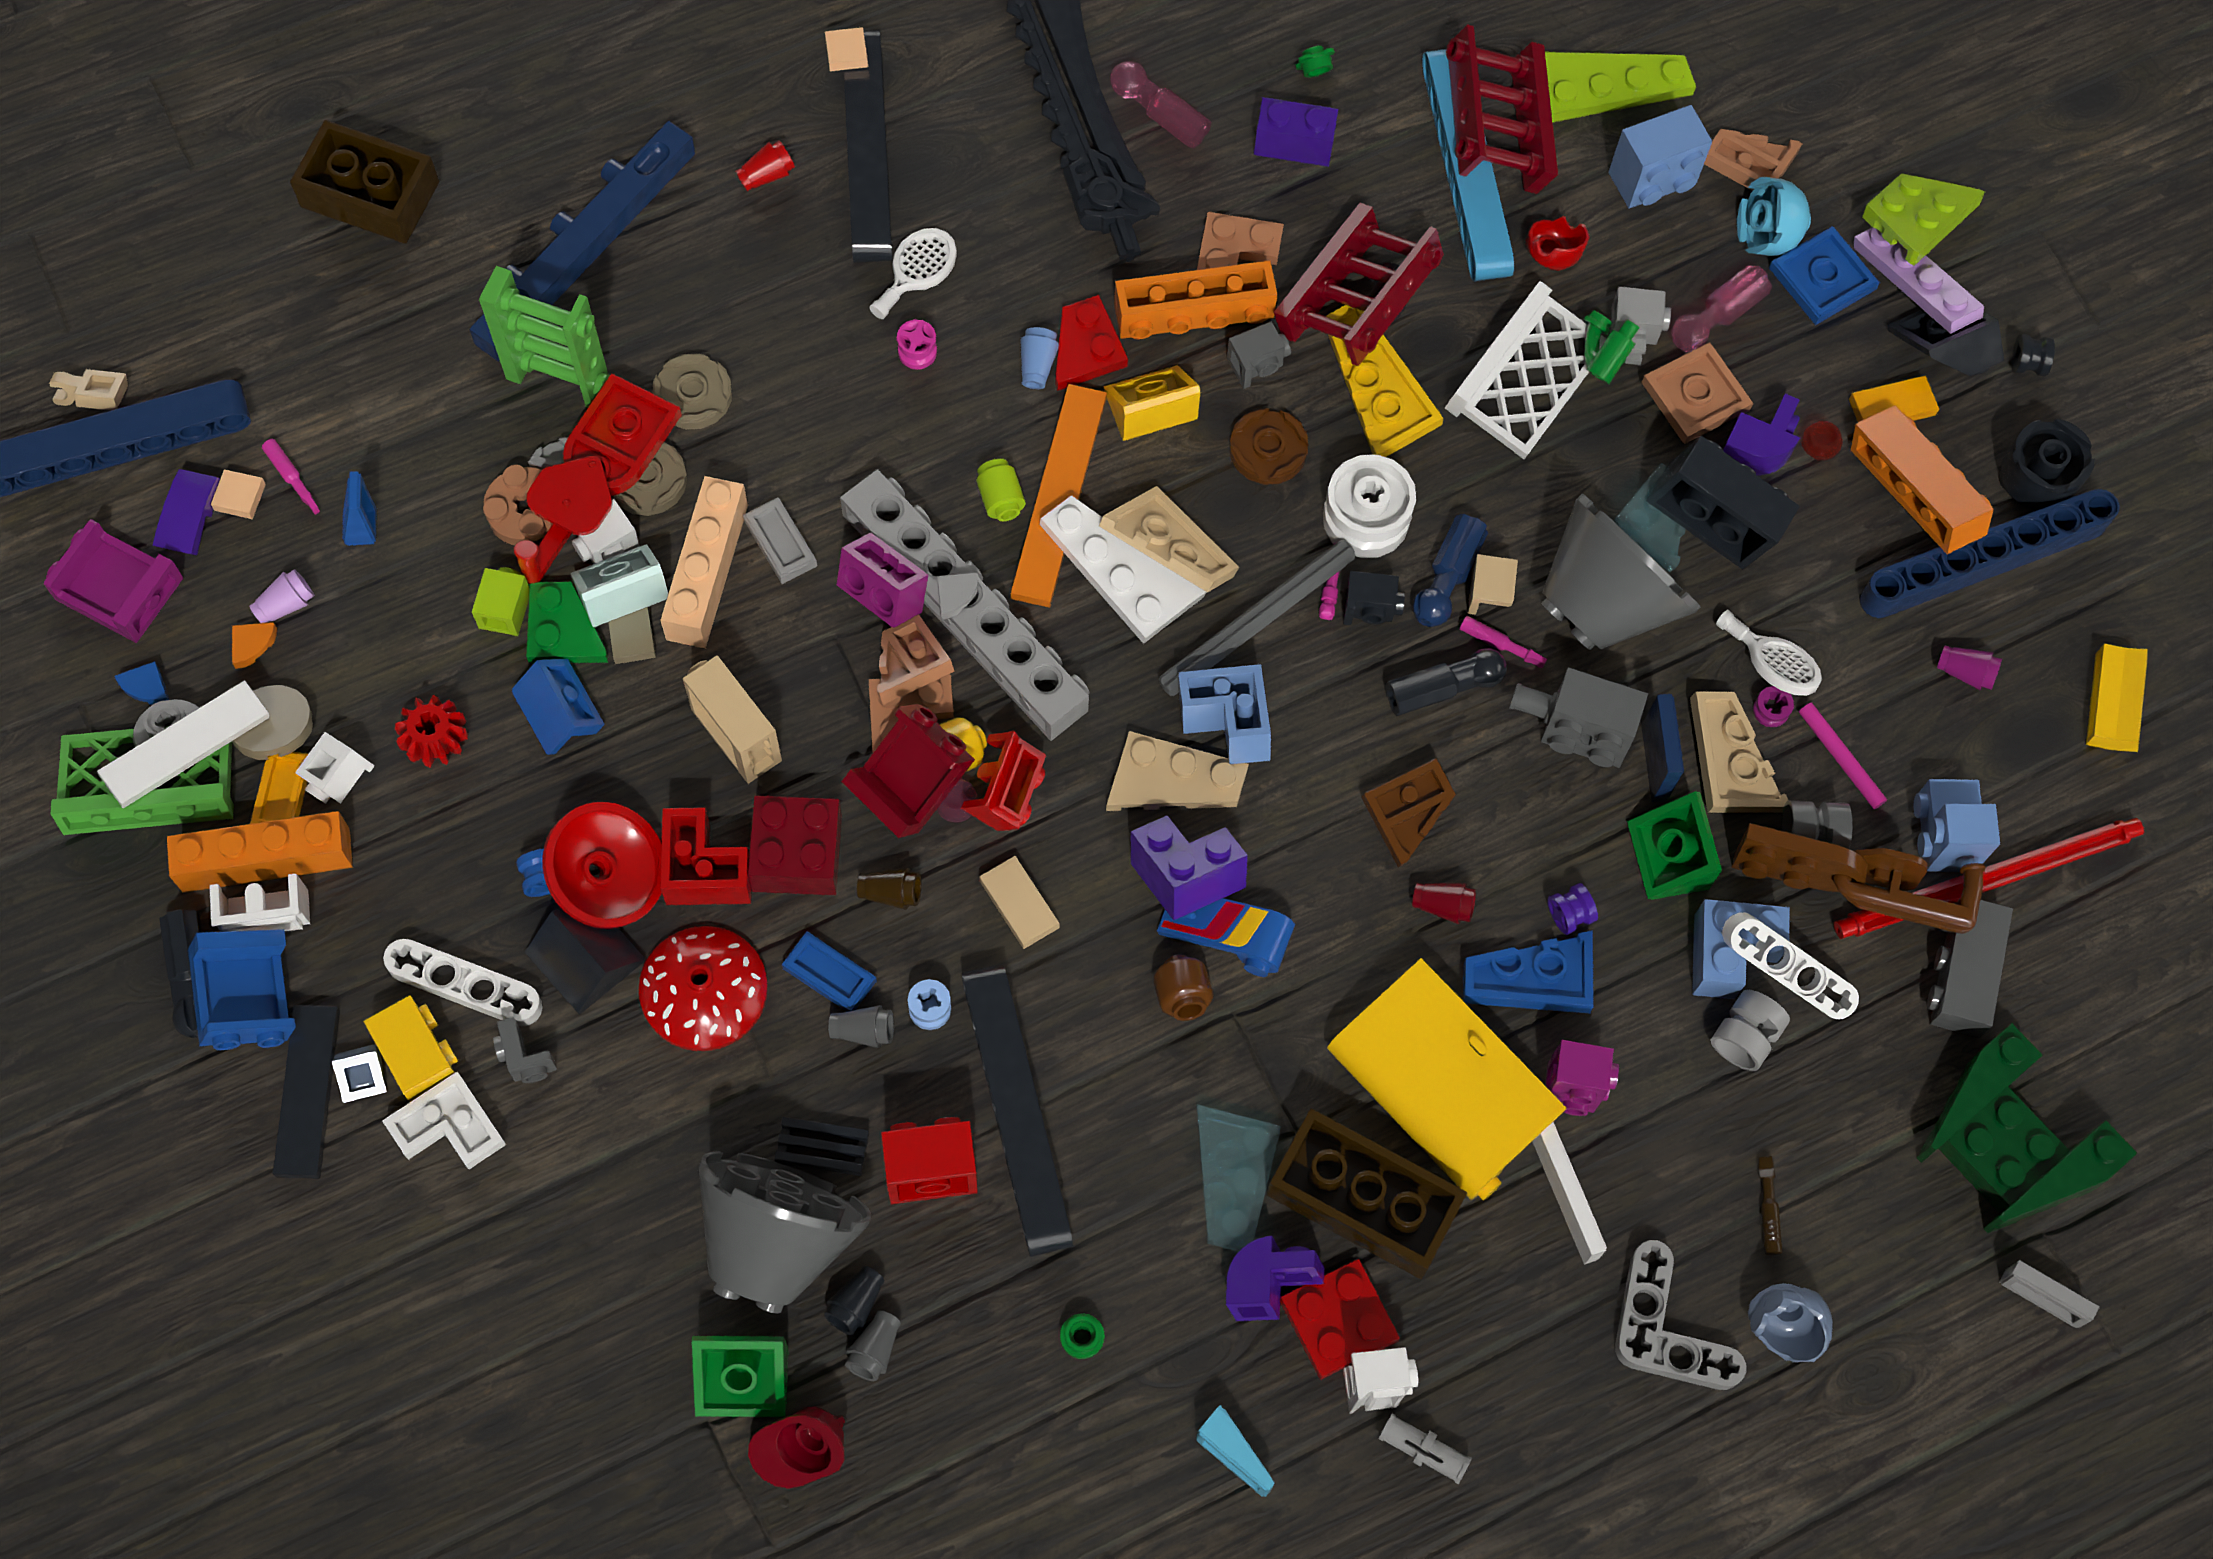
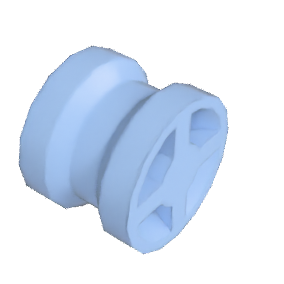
M928 979L920 981L912 987L908 995V1008L910 1018L915 1025L921 1029L934 1030L946 1024L950 1018L951 1000L945 985L939 981ZM931 996L930 1000H926L925 1002L920 1001L921 999L925 1000L926 998H930Z

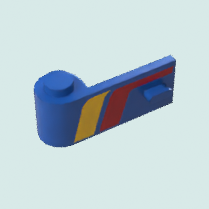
M1222 898L1174 921L1165 910L1157 932L1159 935L1235 953L1241 962L1244 963V969L1247 972L1256 976L1267 977L1268 973L1279 971L1295 923L1289 917L1279 912Z

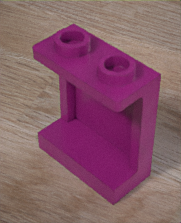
M91 519L84 528L74 534L70 547L62 558L53 563L49 568L44 585L56 601L137 643L181 583L183 576L172 560L160 554L155 559L107 534L98 522Z

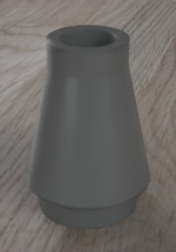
M879 1005L849 1012L831 1013L828 1025L829 1036L831 1039H842L881 1048L882 1044L892 1043L894 1035L892 1010H883L882 1006Z
M877 1311L874 1319L846 1351L848 1356L845 1363L846 1368L855 1375L869 1381H877L880 1374H885L896 1333L901 1325L900 1320L888 1312Z

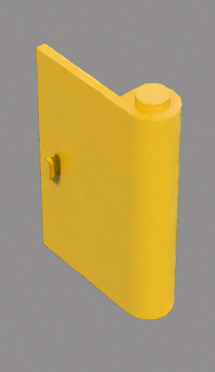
M1422 958L1347 1025L1327 1047L1334 1057L1460 1189L1468 1192L1466 1196L1470 1200L1477 1196L1483 1201L1487 1199L1502 1184L1497 1177L1503 1168L1567 1109ZM1470 1044H1471L1480 1054H1482V1055H1484V1056H1480V1055L1470 1046Z

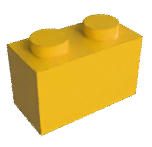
M411 995L364 1021L400 1089L409 1102L455 1073L451 1066L458 1062L454 1052L446 1039L438 1043L431 1031L438 1026L435 1018L426 1004L418 1007Z

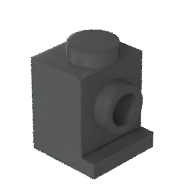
M1272 322L1229 338L1227 359L1243 389L1251 386L1252 378L1256 376L1266 377L1276 372L1283 365L1284 357L1291 355L1290 345L1286 336L1283 333L1278 334Z

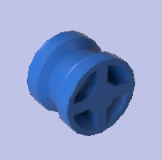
M544 849L530 851L520 856L516 861L518 871L524 874L525 880L522 883V888L526 896L540 897L550 894L543 874L542 858Z

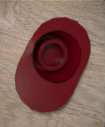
M813 1406L804 1407L789 1417L764 1426L754 1434L749 1443L748 1457L753 1469L768 1483L788 1489L800 1487L832 1475L840 1470L845 1460L843 1447L844 1431L842 1429L845 1418L843 1415L834 1417L825 1409Z

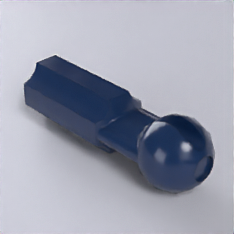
M1466 514L1455 516L1432 564L1436 576L1430 588L1419 592L1414 598L1412 607L1414 616L1422 625L1435 627L1445 623L1450 618L1453 608L1450 595L1455 584L1465 583L1488 534L1486 530L1487 525L1480 519Z

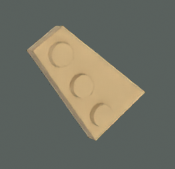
M1129 731L1106 805V811H1121V808L1143 807L1144 810H1157L1161 806H1185L1187 809L1237 807L1249 764H1229V759Z

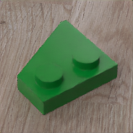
M571 582L530 583L526 655L529 664H534L537 660L568 659L570 663H608L606 649L595 628L592 626L587 612Z

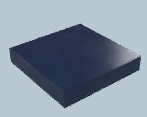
M1659 694L1656 696L1641 726L1652 802H1666L1684 772L1674 697H1672V694Z

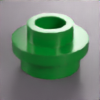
M1084 1313L1075 1314L1068 1318L1060 1332V1341L1063 1349L1070 1356L1077 1359H1087L1096 1355L1101 1350L1105 1338L1104 1329L1099 1320L1092 1315ZM1078 1330H1086L1089 1332L1091 1339L1086 1344H1078L1074 1340V1334Z

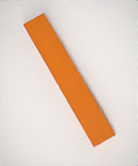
M1068 384L1011 590V599L1048 608L1051 606L1065 553L1039 525L1040 520L1071 495L1077 500L1080 499L1105 407L1107 392Z

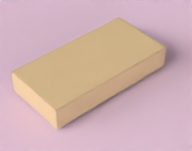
M1016 856L979 876L980 883L1023 949L1059 929L1060 923Z

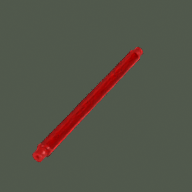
M2138 818L2127 821L2118 820L2112 824L1990 865L1983 872L1982 893L2121 844H2127L2132 838L2143 835V824ZM1964 875L1912 893L1949 903L1957 902L1962 895ZM1863 909L1858 912L1849 913L1847 918L1834 922V929L1840 939L1852 935L1859 937L1865 933L1903 921V919Z

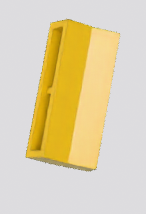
M2103 644L2097 651L2086 745L2108 750L2138 752L2148 649L2124 648Z

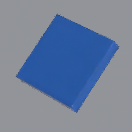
M1833 226L1776 258L1769 267L1815 325L1877 290L1880 284Z

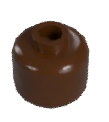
M1174 955L1168 958L1154 974L1153 983L1159 1005L1167 1015L1181 1021L1193 1020L1203 1015L1206 1008L1211 1004L1214 993L1206 966L1200 960L1185 955Z

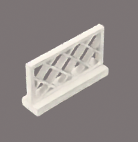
M1539 281L1445 406V409L1456 417L1460 413L1467 416L1523 459L1526 458L1589 373L1586 370L1587 365L1584 356H1576L1573 339H1586L1588 325L1549 297L1552 289ZM1546 311L1560 320L1562 332L1545 333L1542 317ZM1535 327L1536 334H1530ZM1602 335L1600 338V348L1606 340ZM1564 340L1568 357L1550 359L1547 341ZM1538 342L1542 359L1524 361L1521 344ZM1514 355L1516 362H1509ZM1578 364H1584V366L1579 371ZM1570 365L1573 381L1571 383L1555 384L1552 367ZM1543 367L1547 385L1529 387L1526 369ZM1517 370L1521 387L1503 389L1500 372ZM1493 383L1495 390H1488ZM1557 392H1564L1558 399ZM1549 393L1552 409L1546 412L1534 413L1531 395ZM1523 396L1526 413L1508 415L1505 397ZM1496 398L1500 416L1488 417L1475 406L1480 399ZM1536 420H1543L1539 427H1537ZM1528 421L1531 437L1526 444L1512 435L1510 423Z

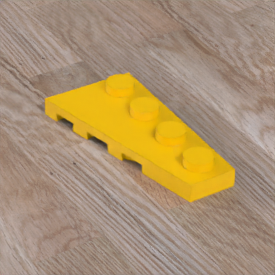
M1344 305L1326 317L1354 326L1364 311ZM1328 335L1373 455L1387 457L1442 425V415L1384 335L1378 340L1375 349L1368 353L1359 366L1351 363L1345 341Z

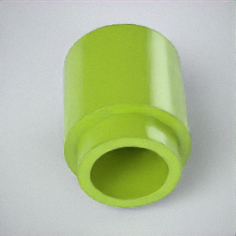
M993 459L982 464L977 470L979 476L976 481L987 515L999 521H1009L1019 516L1026 502L1015 469L1009 466L1008 461L1005 459Z

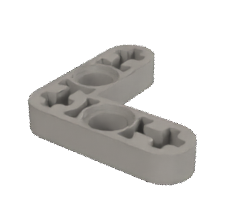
M1658 1240L1643 1242L1633 1252L1630 1260L1615 1343V1352L1618 1359L1625 1366L1632 1369L1717 1390H1728L1735 1387L1744 1378L1746 1373V1362L1737 1350L1728 1346L1662 1330L1674 1256L1670 1248ZM1651 1251L1655 1252L1656 1260L1662 1262L1663 1266H1658L1654 1270L1651 1283H1637L1636 1278L1643 1281L1647 1277L1648 1263L1641 1261V1258L1646 1257ZM1652 1283H1660V1288ZM1640 1292L1650 1294L1656 1302L1655 1313L1650 1316L1639 1314L1633 1306L1634 1295ZM1629 1320L1637 1325L1629 1326ZM1638 1325H1652L1653 1330L1646 1328L1642 1332L1641 1345L1647 1347L1648 1352H1643L1638 1358L1633 1357V1349L1627 1347L1626 1342H1631L1635 1338ZM1683 1346L1688 1349L1692 1356L1690 1368L1680 1370L1671 1364L1669 1351L1672 1347ZM1702 1351L1707 1353L1704 1362L1717 1364L1724 1357L1728 1359V1366L1735 1369V1373H1731L1725 1379L1720 1378V1370L1707 1366L1702 1370L1703 1375L1698 1374L1697 1371L1702 1363Z

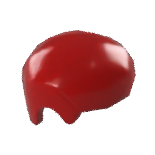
M1562 216L1553 221L1540 220L1533 223L1525 241L1529 254L1537 263L1550 270L1560 271L1574 266L1579 261L1590 236L1584 224L1574 228L1568 224L1566 217Z

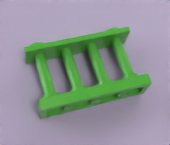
M496 266L479 298V302L506 380L521 385L527 372L539 371L579 385L585 406L588 408L610 376L606 368L594 324V315L591 313L588 298L579 294L570 312L520 295L512 272Z

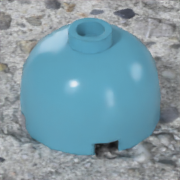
M1759 177L1748 187L1754 189L1749 199L1742 198L1737 216L1738 238L1740 242L1747 240L1748 249L1745 250L1748 253L1769 256L1781 255L1795 248L1808 230L1811 223L1809 205L1805 194L1792 182L1778 178Z

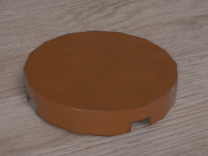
M1258 409L1245 414L1235 424L1229 442L1230 458L1236 470L1248 480L1263 485L1280 484L1292 479L1303 468L1308 455V435L1301 422L1290 413L1281 410L1278 413L1269 411V409Z

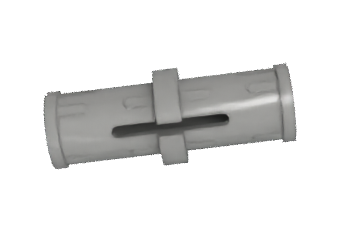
M1393 1413L1379 1437L1381 1441L1384 1440L1414 1457L1413 1463L1420 1467L1424 1463L1454 1480L1457 1484L1460 1483L1472 1460L1471 1457H1466L1436 1440L1437 1434L1431 1431L1426 1434L1399 1419Z

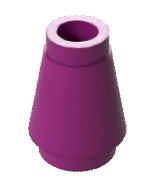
M1945 645L1937 669L1944 670L1946 673L1978 690H1981L1982 687L1992 690L2002 659L1994 657V652L1958 647L1952 648Z

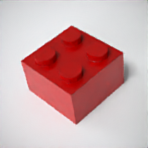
M945 1117L935 1120L933 1126L917 1127L916 1123L906 1122L892 1125L890 1131L881 1132L886 1180L891 1204L978 1193L970 1121L961 1122L958 1117Z

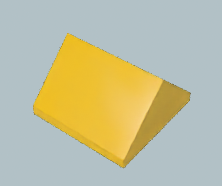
M1178 365L1104 386V391L1107 392L1108 403L1123 441L1198 419L1199 385Z

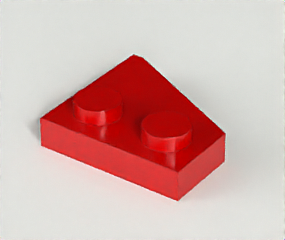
M1099 295L1062 308L1056 370V388L1058 391L1068 388V384L1076 385L1128 367L1127 355Z

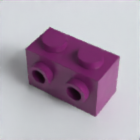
M1561 1040L1547 1064L1545 1086L1567 1108L1564 1113L1574 1116H1586L1588 1112L1594 1113L1601 1101H1607L1610 1089L1615 1090L1619 1074V1064L1612 1063L1613 1048Z

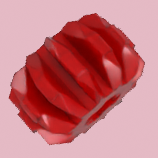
M432 695L429 703L424 705L421 699L416 698V709L413 711L402 708L401 714L405 720L395 723V730L400 735L396 742L400 750L407 751L406 755L410 761L415 763L422 758L424 765L430 768L435 758H439L442 764L447 765L449 761L447 754L449 752L461 755L462 748L458 742L468 740V733L463 728L466 719L463 713L456 712L457 708L452 701L448 700L441 704L439 698ZM435 728L436 732L429 735L427 731Z

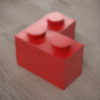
M663 808L660 889L666 905L751 904V885L748 878L750 855L748 848H710V822L706 808Z

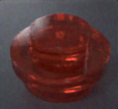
M1820 421L1807 427L1802 436V446L1811 457L1818 460H1828L1835 457L1840 451L1842 436L1836 425L1828 421Z

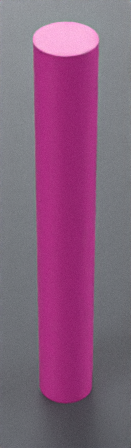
M1812 702L1804 706L1799 711V714L1873 809L1883 805L1887 798Z

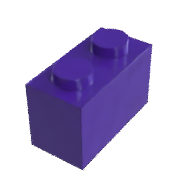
M1263 97L1254 155L1329 167L1338 109Z

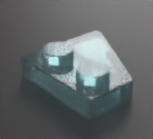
M1661 463L1654 469L1613 521L1670 573L1680 563V556H1677L1680 538L1685 534V528L1646 501L1667 467Z

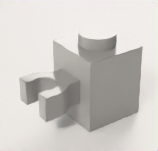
M1618 287L1612 304L1611 321L1613 323L1610 327V333L1613 329L1619 331L1626 319L1640 327L1632 339L1636 345L1626 358L1625 363L1640 365L1642 354L1646 352V344L1656 345L1661 332L1668 331L1671 308L1665 307V291Z

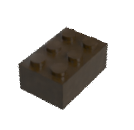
M324 120L290 183L300 207L407 244L439 184V179L431 156Z

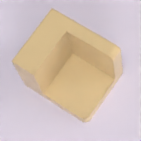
M1477 554L1471 575L1468 614L1476 615L1479 603L1512 606L1518 560Z

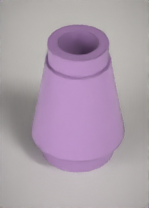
M294 569L288 574L283 572L249 607L260 623H269L308 606L307 601L314 596V593L303 577Z

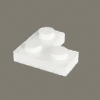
M458 1072L382 1120L408 1160L445 1135L468 1169H471L506 1145Z

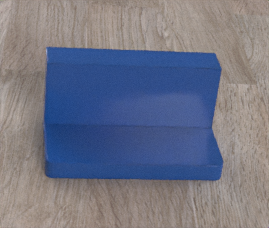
M568 659L537 660L512 688L515 699L547 755L556 754L571 736L597 734L605 725Z

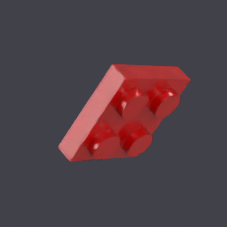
M1359 1259L1325 1275L1324 1284L1304 1285L1280 1298V1303L1320 1380L1352 1365V1353L1382 1350L1398 1342L1400 1339Z

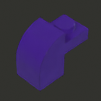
M1785 393L1771 424L1741 412L1723 451L1740 464L1752 468L1756 475H1766L1779 470L1787 463L1800 437L1793 435L1800 419L1799 416L1794 414L1800 399Z
M1272 1236L1256 1239L1244 1246L1231 1262L1227 1275L1226 1306L1236 1321L1279 1320L1281 1286L1324 1284V1266L1315 1250L1296 1246L1289 1247L1285 1252H1281Z

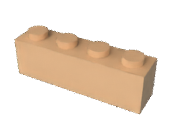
M704 476L660 620L665 638L668 641L706 649L743 525V515L746 514L748 508L744 484Z

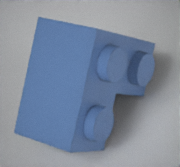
M1261 664L1178 672L1179 700L1184 734L1225 730L1229 764L1270 761L1271 732Z
M1929 779L1920 792L1915 795L1914 814L1916 818H1920L1922 831L1918 836L1917 848L1919 856L1924 857V860L1928 863L1927 872H1960V868L1966 864H1983L2000 845L1996 804L1981 803L1979 780Z
M1705 899L1694 915L1692 995L1735 999L1746 985L1747 959L1731 949L1724 942L1722 936L1723 926L1732 915L1748 913L1789 941L1790 907ZM1744 928L1738 933L1741 938H1744L1754 946L1759 941L1757 937ZM1773 947L1768 952L1766 961L1778 963L1785 953L1784 947Z

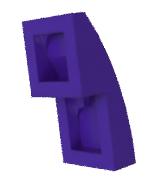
M179 469L167 494L152 546L197 555L206 516L212 517L213 514L211 502L220 478Z

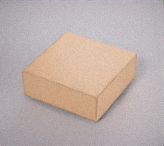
M863 27L825 31L830 71L868 67Z
M224 469L211 506L214 511L253 519L266 484L263 478Z

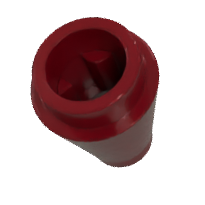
M1417 883L1414 890L1412 907L1456 924H1460L1461 921L1471 922L1476 900V889L1467 888V883Z

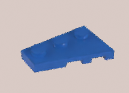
M1593 930L1578 933L1576 938L1557 941V938L1541 941L1539 946L1517 950L1513 947L1466 957L1463 965V1002L1466 1004L1591 1013L1593 1008Z

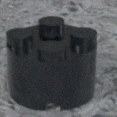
M2055 419L2053 422L2034 421L2020 432L2003 458L1999 483L2014 500L2034 511L2073 498L2091 475L2094 468V459L2092 460L2090 451L2092 447L2091 442L2080 428L2068 421Z

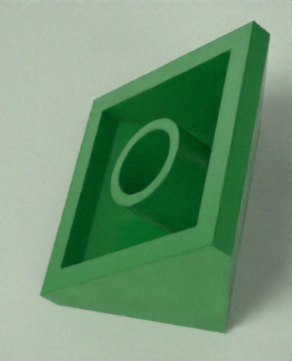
M1692 792L1627 821L1648 899L1654 900L1705 891L1711 888L1722 869L1700 792Z
M693 1336L692 1359L695 1416L785 1417L789 1348L784 1337Z

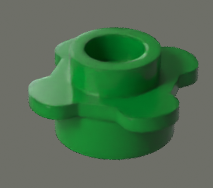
M1323 46L1311 47L1301 53L1302 56L1298 58L1299 63L1295 65L1296 70H1303L1304 77L1306 78L1323 75L1333 69L1331 55L1335 54L1333 48L1324 50Z

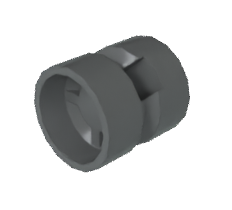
M1788 800L1785 803L1782 813L1781 831L1850 849L1853 826L1851 808L1848 803L1823 802L1819 808H1816L1812 801Z

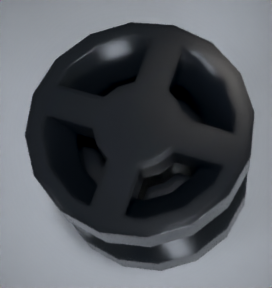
M2019 334L2012 354V371L2022 374L2029 370L2034 371L2037 376H2047L2054 360V339L2052 337H2042L2040 340L2032 339L2028 334Z

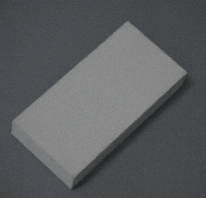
M779 497L743 515L745 524L781 584L817 567L816 558Z
M2020 1260L2008 1267L2000 1280L2002 1286L2075 1328H2080L2092 1321L2099 1309L2098 1305Z

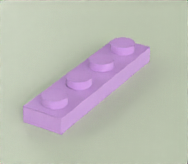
M1871 228L1854 237V249L1950 334L1983 318L1984 305L1926 255L1915 266L1905 260L1908 251L1898 241L1897 244L1890 245L1882 237L1881 232L1875 228Z

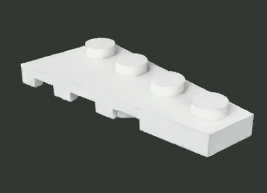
M1071 495L1043 516L1039 525L1143 644L1204 598L1206 591L1099 527L1103 517Z

